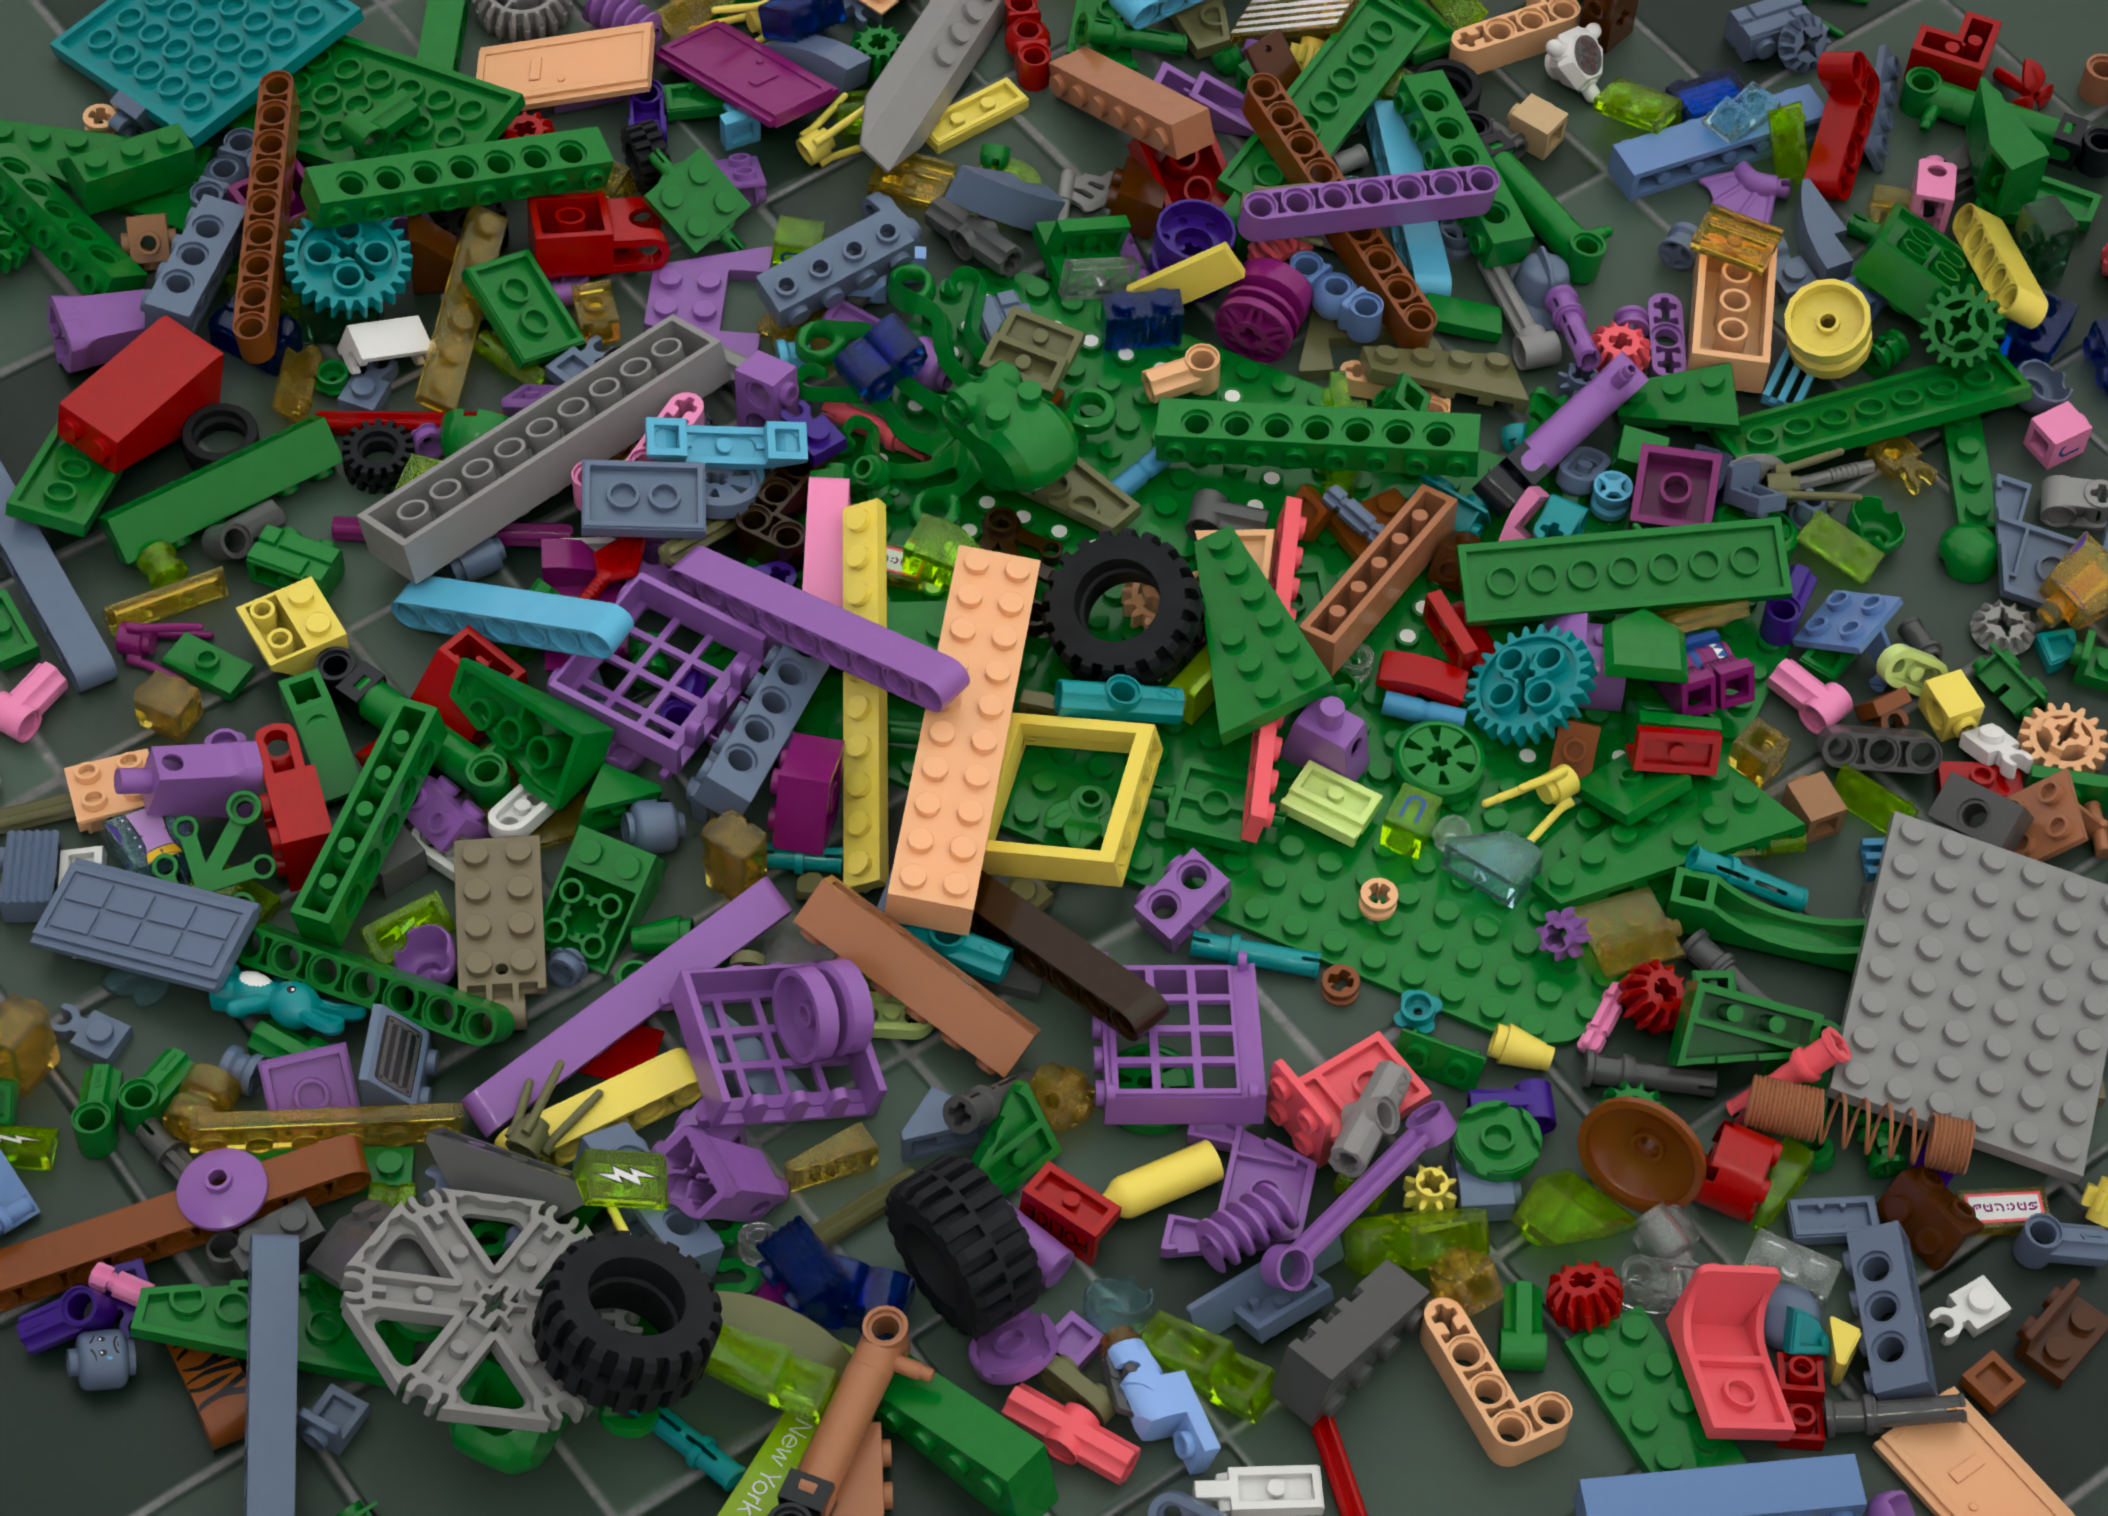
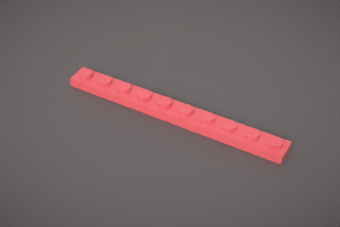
M1287 496L1276 523L1277 543L1271 586L1295 621L1297 610L1290 607L1291 602L1296 600L1300 578L1294 577V571L1299 570L1303 557V547H1298L1297 544L1298 540L1301 541L1303 538L1307 517L1301 516L1302 499ZM1285 716L1252 732L1240 840L1257 843L1263 827H1271L1275 803L1269 802V796L1274 794L1279 777V770L1273 769V761H1278L1283 740L1282 737L1276 736L1277 729H1281Z

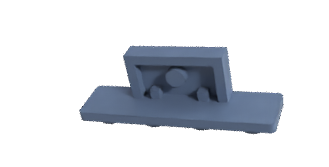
M1887 44L1879 45L1875 72L1880 80V97L1864 148V152L1875 172L1883 171L1885 156H1888L1890 152L1888 136L1889 130H1892L1894 126L1892 110L1893 104L1897 103L1898 99L1896 89L1897 78L1901 77L1902 73L1899 58L1892 55Z
M1340 1235L1313 1260L1312 1278L1302 1290L1286 1291L1269 1287L1262 1278L1261 1262L1187 1305L1186 1313L1193 1339L1199 1344H1203L1234 1324H1237L1262 1344L1333 1301L1335 1298L1332 1286L1317 1274L1344 1258ZM1289 1252L1283 1257L1280 1265L1281 1277L1285 1283L1292 1276L1294 1269L1293 1259Z

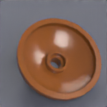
M1631 1096L1607 1099L1596 1105L1587 1114L1580 1126L1577 1146L1584 1169L1598 1188L1610 1198L1628 1208L1654 1214L1674 1212L1692 1202L1703 1186L1707 1165L1700 1141L1685 1121L1668 1108L1656 1102Z

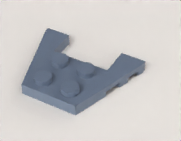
M1997 473L1993 479L1992 490L2000 596L2042 611L2049 606L2055 615L2065 618L2046 597L2058 592L2052 590H2062L2065 586L2057 581L2067 585L2078 574L2087 560L2108 581V519L2100 547L2084 542L2083 546L2074 552L2072 560L2064 567L2058 569L2080 540L2023 522L2022 519L2032 484ZM2056 593L2057 595H2059L2060 597H2062V598L2072 607V605H2071L2063 596H2061L2060 594ZM2094 599L2085 604L2084 607L2088 608ZM2083 607L2079 609L2078 620L2085 612L2083 611ZM2078 613L2073 620L2075 622L2077 620Z

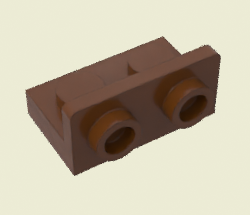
M2075 1277L2064 1289L2057 1285L2042 1304V1307L2046 1310L2039 1318L2033 1314L2030 1315L2016 1335L2021 1339V1342L2014 1356L2058 1389L2061 1388L2108 1333V1317L2077 1295L2082 1282Z

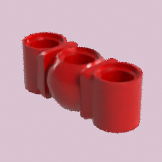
M1005 0L1004 30L1006 33L1004 44L1010 57L1014 59L1017 82L1024 90L1030 92L1041 91L1049 85L1050 69L1048 62H1051V50L1049 49L1051 37L1046 25L1041 22L1038 0Z

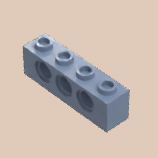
M204 194L197 207L190 208L182 235L176 234L173 239L169 259L167 262L162 261L159 264L152 290L147 288L142 296L140 311L145 314V329H148L158 319L167 315L194 334L196 333L241 248L246 206Z
M626 1121L582 1136L573 1168L578 1174L610 1184L607 1193L613 1199L631 1235L640 1236L642 1233L654 1235V1240L666 1244L669 1241L679 1247V1253L685 1257L690 1254L698 1261L701 1266L699 1269L701 1273L707 1272L710 1278L715 1277L725 1247L719 1235L714 1230H711L704 1220L691 1218L685 1215L677 1206L662 1203L660 1196L663 1180L659 1162L648 1149L645 1140L636 1134L629 1123ZM612 1164L630 1172L628 1168L630 1166L660 1177V1179L639 1177L643 1185L641 1187L622 1178L623 1185L592 1172L613 1173ZM598 1197V1201L607 1211V1208L602 1200V1197Z
M1899 1220L1847 1232L1846 1237L1849 1250L1843 1251L1842 1255L1846 1272L1849 1277H1854L1856 1289L1849 1291L1855 1316H1861L1863 1330L1860 1331L1862 1334L1858 1345L1862 1356L1868 1357L1870 1370L1864 1371V1381L1868 1394L1877 1397L1878 1400L1939 1396L1909 1237ZM1888 1272L1882 1280L1873 1281L1878 1274ZM1896 1312L1891 1319L1880 1321L1885 1314ZM1903 1352L1898 1360L1887 1362L1891 1355Z

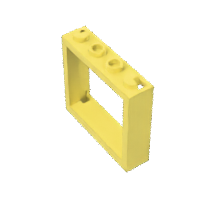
M1012 712L982 870L989 875L1122 887L1163 752L1156 725ZM1026 745L1129 753L1101 850L995 841Z

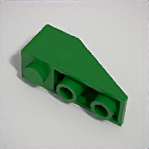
M318 668L278 681L283 713L288 724L296 731L301 752L307 765L315 764L325 804L328 805L348 798L360 773L333 700Z

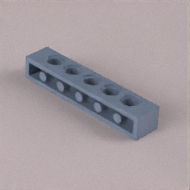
M784 643L781 648L773 644L761 664L768 669L767 672L763 675L757 671L745 691V694L751 697L749 703L747 704L740 700L728 720L729 723L734 725L732 732L723 729L711 749L718 756L715 761L706 758L694 778L701 785L692 799L736 825L752 802L829 667V664Z

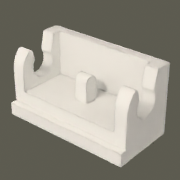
M419 315L347 325L337 351L339 355H342L349 372L354 375L361 373L359 366H365L368 362L411 356L416 365H424V357L432 356L434 348Z

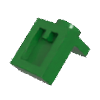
M2088 629L2084 643L2076 641L2069 664L2076 666L2072 682L2108 692V649L2093 645L2097 631Z

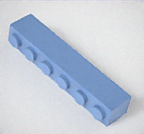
M1810 84L1786 89L1783 92L1768 97L1754 99L1739 106L1722 109L1707 116L1690 119L1678 125L1657 129L1652 133L1633 139H1625L1617 144H1613L1608 172L1628 201L1698 180L1701 177L1733 169L1742 161L1752 163L1813 144L1825 105Z
M1855 1453L1579 1479L1573 1500L1576 1516H1863L1867 1507V1500Z

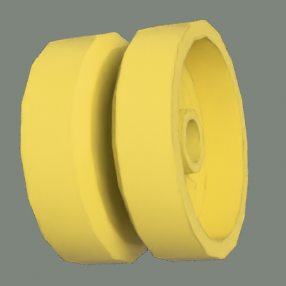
M1823 279L1813 281L1801 287L1790 298L1784 317L1788 353L1794 364L1807 375L1820 379L1842 378L1857 371L1868 359L1873 345L1870 305L1864 294L1848 282L1837 279Z

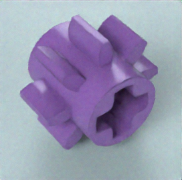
M1574 907L1564 908L1561 915L1556 910L1546 912L1545 917L1548 923L1545 926L1536 928V932L1541 934L1543 943L1540 950L1548 949L1554 952L1555 961L1566 959L1568 953L1572 958L1584 955L1580 945L1593 940V937L1588 934L1586 926L1589 918L1581 919L1574 916ZM1566 930L1567 935L1563 938L1561 934Z

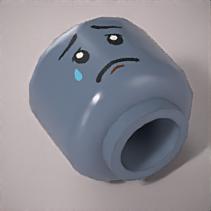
M119 1329L81 1332L76 1339L75 1348L66 1350L68 1377L77 1376L79 1386L85 1391L123 1388L127 1384L129 1376L136 1375L134 1340L126 1339L124 1332Z

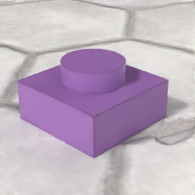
M1072 1310L1055 1326L1059 1335V1349L1056 1355L1064 1354L1077 1364L1080 1371L1106 1344V1336Z

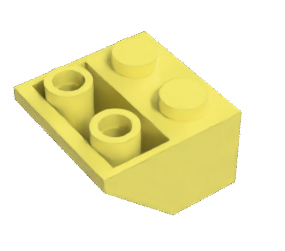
M312 576L236 607L237 615L271 671L296 676L315 669V658L326 648L338 646L349 649L346 631Z

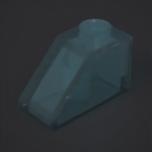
M1509 830L1450 837L1445 844L1441 867L1514 909L1531 887V879L1540 874L1545 851L1538 848L1531 840L1521 838Z

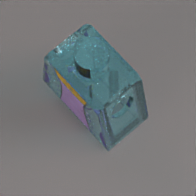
M145 807L103 822L109 848L125 870L156 877L152 871L153 860L158 855L167 853L173 855L180 865V872L177 876L178 882L190 886L186 877L191 876V872L182 844L175 837L172 829L173 823L180 816L147 815ZM188 822L183 823L179 827V834L181 836L191 835ZM169 860L162 861L158 866V872L163 875L171 873L174 868L173 862Z

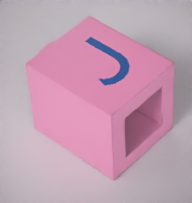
M2067 401L2031 418L2023 444L2048 470L2084 453L2093 427L2089 424L2087 418Z

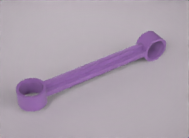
M1431 1101L1413 1111L1405 1122L1408 1130L1291 1245L1275 1244L1266 1250L1261 1260L1260 1269L1262 1278L1269 1287L1286 1291H1299L1305 1288L1313 1275V1260L1425 1149H1430L1444 1143L1455 1133L1457 1123L1443 1101ZM1289 1252L1293 1259L1294 1269L1292 1276L1285 1283L1281 1277L1280 1265L1283 1257Z

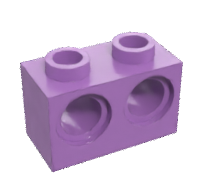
M758 350L734 370L737 427H764L766 421H781L780 411L783 409L791 416H799L797 405L799 395L797 366Z
M1194 848L1185 856L1181 854L1176 856L1164 871L1165 876L1155 886L1152 884L1147 885L1135 899L1134 912L1136 922L1172 954L1193 935L1194 929L1198 930L1232 896L1230 879ZM1194 877L1205 881V884L1199 889H1189L1184 886L1187 880ZM1162 907H1171L1176 911L1168 919H1160L1154 915Z

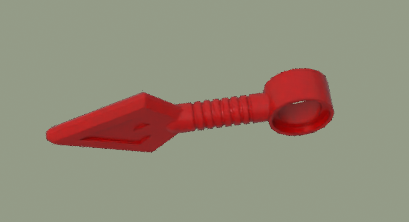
M619 537L595 551L593 558L597 574L577 598L597 600L610 583L637 577L648 538Z

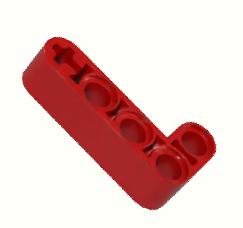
M1862 51L1823 52L1818 59L1817 73L1822 86L1828 93V98L1804 179L1809 178L1826 201H1847L1854 186L1879 101L1880 80Z

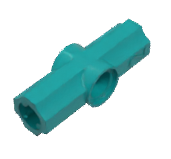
M1117 674L1110 677L1107 682L1058 679L1055 685L1053 705L1054 713L1058 714V716L1122 722L1137 721L1180 724L1183 718L1185 698L1183 689L1179 687L1140 685L1136 679L1129 675Z
M900 924L962 971L998 985L1000 982L1003 983L1008 974L1014 956L1013 948L969 932L968 937L967 935L963 936Z

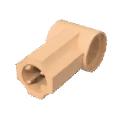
M1195 344L1186 351L1185 357L1141 371V380L1150 403H1159V398H1174L1189 392L1201 396L1215 392L1220 383L1219 351L1210 344Z

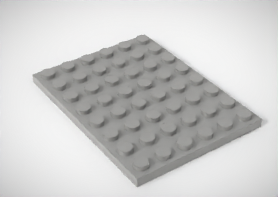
M1894 811L1886 832L1839 1033L1846 1041L1852 1059L1845 1064L1838 1062L1831 1067L1825 1096L1836 1100L1837 1096L1844 1092L1847 1096L1848 1105L1857 1107L1860 1101L1867 1097L1870 1101L1871 1113L1877 1115L1884 1108V1105L1890 1102L1894 1110V1121L1900 1123L1902 1118L1907 1115L1905 1112L1910 1107H1913L1917 1114V1129L1923 1130L1924 1125L1928 1124V1133L1932 1126L1935 1127L1932 1121L1929 1122L1927 1120L1933 1112H1938L1939 1115L1947 1114L1948 1117L1951 1115L1961 1119L1965 1118V1120H1974L1976 1123L1974 1149L2078 1184L2084 1176L2108 1050V885ZM1866 1102L1861 1109L1866 1110ZM1889 1107L1886 1108L1883 1117L1888 1119ZM1911 1111L1907 1115L1905 1125L1913 1127Z

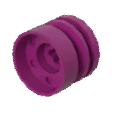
M1255 258L1246 261L1243 265L1246 270L1245 277L1231 284L1230 292L1224 297L1222 305L1215 314L1214 326L1219 338L1229 349L1238 355L1256 362H1273L1282 359L1290 350L1293 340L1298 334L1299 327L1304 323L1312 308L1313 291L1310 283L1301 272L1289 264L1273 258Z

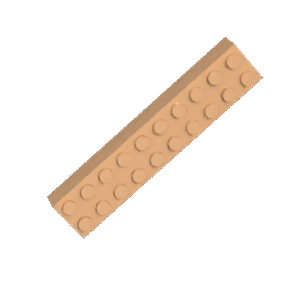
M959 545L937 651L959 661L969 674L970 684L941 712H933L925 708L884 912L897 923L963 936L967 935L969 937L1041 560Z

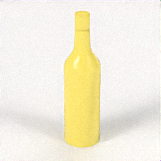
M1205 1139L1117 1176L1109 1183L1102 1195L1122 1207L1121 1218L1132 1219L1223 1180V1166L1214 1146Z

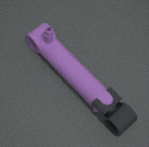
M1622 351L1484 476L1472 490L1500 518L1519 500L1529 486L1536 485L1649 379Z

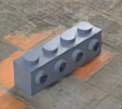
M890 205L757 275V295L780 330L790 325H800L812 313L824 307H834L846 295L858 289H868L877 282L878 278L892 272L898 266L910 264L915 259V240Z

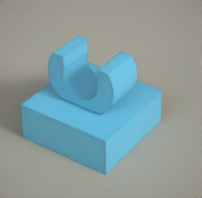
M723 103L726 113L719 115L720 141L725 150L728 151L760 141V122L729 103Z

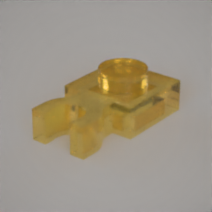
M1905 436L1871 443L1866 448L1864 456L1867 459H1872L1875 466L1890 480L1900 476L1904 480L1907 490L1913 495L1920 492L1923 483L1918 478H1922L1929 485H1932L1936 482L1939 473L1933 466L1921 462L1923 452Z

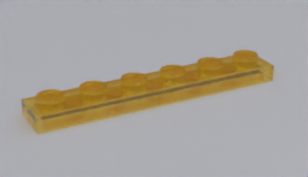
M479 205L470 206L467 210L414 402L437 412H448L457 409L483 311L460 275L466 267L498 258L508 223V218Z
M463 1102L192 1113L189 1120L190 1153L202 1152L205 1154L222 1148L248 1150L253 1153H263L270 1149L298 1150L340 1135L357 1136L362 1146L386 1145L389 1147H399L410 1143H426L427 1133L439 1127L462 1134L464 1122Z

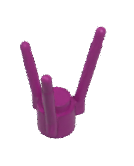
M123 621L116 634V651L118 654L127 655V665L140 666L164 678L184 684L186 682L184 676L144 657L147 654H154L158 638L180 639L185 632H188L200 639L211 640L214 638V633L202 631L204 629L202 623L140 624Z

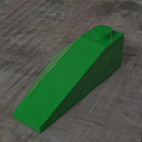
M467 657L460 660L449 694L450 698L477 731H484L492 742L496 743L498 748L495 753L500 754L506 761H509L519 773L520 778L518 781L526 791L556 810L563 809L600 770L615 730L586 711Z

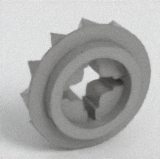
M2000 599L1993 605L1984 602L1978 611H1974L1970 622V631L1973 639L1981 648L1990 653L1989 643L1993 642L2001 651L2007 648L2014 655H2019L2030 648L2035 638L2036 624L2030 621V612H2021L2018 610L2016 603L2011 606L2004 605ZM1999 620L2005 621V625L2010 627L2008 636H2006L2002 627L1997 625Z

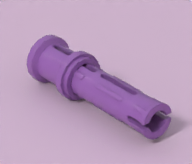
M1568 285L1555 286L1545 295V309L1552 315L1554 328L1564 334L1577 366L1581 367L1583 371L1594 370L1601 363V354L1597 350L1591 334L1585 325L1587 319L1586 311L1578 303V294L1573 287ZM1555 298H1556V300H1557V302H1558V304H1559L1558 307L1556 306V304H1555V302H1554V299H1555Z

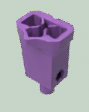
M145 289L85 296H48L47 320L58 364H62L68 373L105 364L146 330L145 314L140 311L141 299Z
M256 741L151 746L144 768H117L115 770L114 789L116 794H142L147 815H188L230 819L226 811L229 797L241 790L251 791L257 796L263 780V764ZM248 803L242 804L238 808V815L243 818L249 817L253 806Z
M683 1126L661 1147L659 1166L663 1180L661 1201L663 1204L677 1206L685 1215L691 1218L701 1220L719 1219L756 1224L776 1204L783 1203L789 1195L788 1182L784 1178L774 1175L759 1149L709 1136L691 1126Z

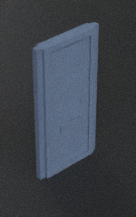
M76 858L74 863L71 862L34 928L30 943L32 947L217 994L219 989L223 988L259 920L258 915L262 907L259 903Z

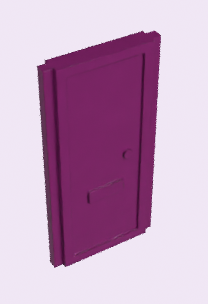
M724 21L712 22L660 46V50L654 53V59L769 128H778L834 101L833 98L839 95V88Z

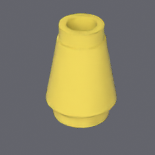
M1498 1023L1492 1034L1487 1056L1496 1059V1064L1547 1072L1554 1056L1555 1047L1547 1045V1043L1512 1023H1509L1508 1026Z

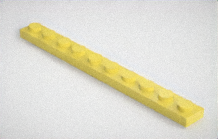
M875 498L843 508V609L887 628L886 504L880 499ZM843 671V741H845L843 757V883L856 893L884 887L889 878L888 693L878 686Z

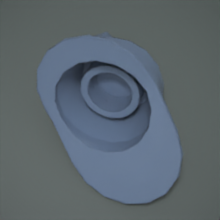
M1539 246L1535 253L1525 257L1522 263L1512 269L1509 277L1535 324L1542 325L1547 331H1557L1552 323V315L1545 309L1544 298L1547 292L1555 286H1571L1569 267L1564 259L1547 252L1545 246ZM1555 298V299H1554V302H1555L1556 306L1558 307L1559 304H1558V302H1557V300H1556V298Z

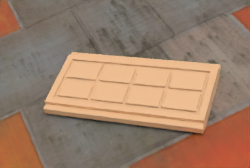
M652 21L481 47L478 54L476 78L522 93L526 105L521 111H524V109L531 110L650 92L653 73L655 26Z
M1953 1386L1939 1396L1957 1395L1960 1392ZM1966 1398V1407L1947 1408L1946 1411L1964 1409V1411H1967V1423L1957 1422L1894 1427L1873 1443L1872 1448L1934 1516H2076Z

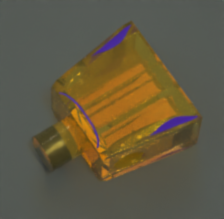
M2087 530L2079 537L2038 589L2039 593L2047 600L2036 611L2038 618L2045 626L2054 628L2065 619L2074 629L2080 630L2108 614V552Z

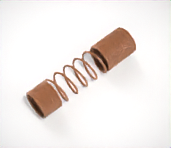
M1757 1073L1753 1076L1743 1126L1754 1131H1762V1133H1771V1135L1775 1134L1776 1136L1779 1134L1780 1137L1788 1136L1789 1139L1792 1137L1793 1140L1797 1138L1798 1141L1801 1139L1802 1142L1804 1140L1806 1142L1810 1141L1811 1144L1815 1141L1818 1130V1143L1822 1145L1826 1139L1838 1103L1843 1097L1841 1148L1845 1150L1861 1108L1866 1102L1864 1153L1868 1155L1885 1110L1889 1107L1887 1158L1891 1160L1907 1120V1115L1912 1111L1913 1128L1910 1163L1911 1165L1916 1163L1929 1126L1928 1124L1924 1125L1916 1147L1917 1114L1913 1107H1910L1905 1112L1907 1115L1902 1118L1893 1142L1894 1110L1892 1104L1887 1102L1884 1105L1870 1137L1871 1105L1869 1099L1864 1097L1857 1106L1846 1135L1848 1103L1846 1094L1842 1092L1837 1096L1823 1131L1825 1090L1823 1087L1821 1089L1819 1087L1815 1088L1810 1085L1806 1086V1084L1802 1085L1801 1083L1797 1084V1082L1793 1083L1792 1081L1788 1082V1080L1775 1079V1077L1771 1079L1770 1076L1766 1077V1075L1762 1076L1761 1074L1758 1076ZM1933 1112L1927 1119L1929 1122L1932 1121L1935 1127L1932 1126L1930 1128L1924 1166L1926 1169L1929 1167L1930 1169L1934 1168L1935 1171L1938 1169L1939 1171L1943 1170V1172L1947 1171L1948 1173L1952 1172V1174L1956 1173L1957 1175L1961 1174V1176H1964L1972 1153L1976 1123L1974 1120H1965V1118L1961 1119L1951 1115L1948 1117L1947 1114L1939 1115L1938 1112Z

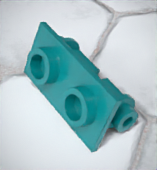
M1426 474L1419 475L1422 484L1458 499L1454 532L1466 531L1480 537L1484 530V526L1480 525L1482 522L1490 527L1492 526L1490 513L1487 510L1488 506L1480 498L1472 494L1464 497L1454 491L1455 487L1452 483L1439 475H1434L1433 478ZM1415 488L1412 491V493L1409 496V499L1418 490V488Z

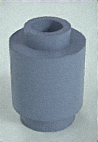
M498 536L489 537L468 550L462 557L453 560L445 566L451 579L474 582L503 569L502 560L507 558V554Z

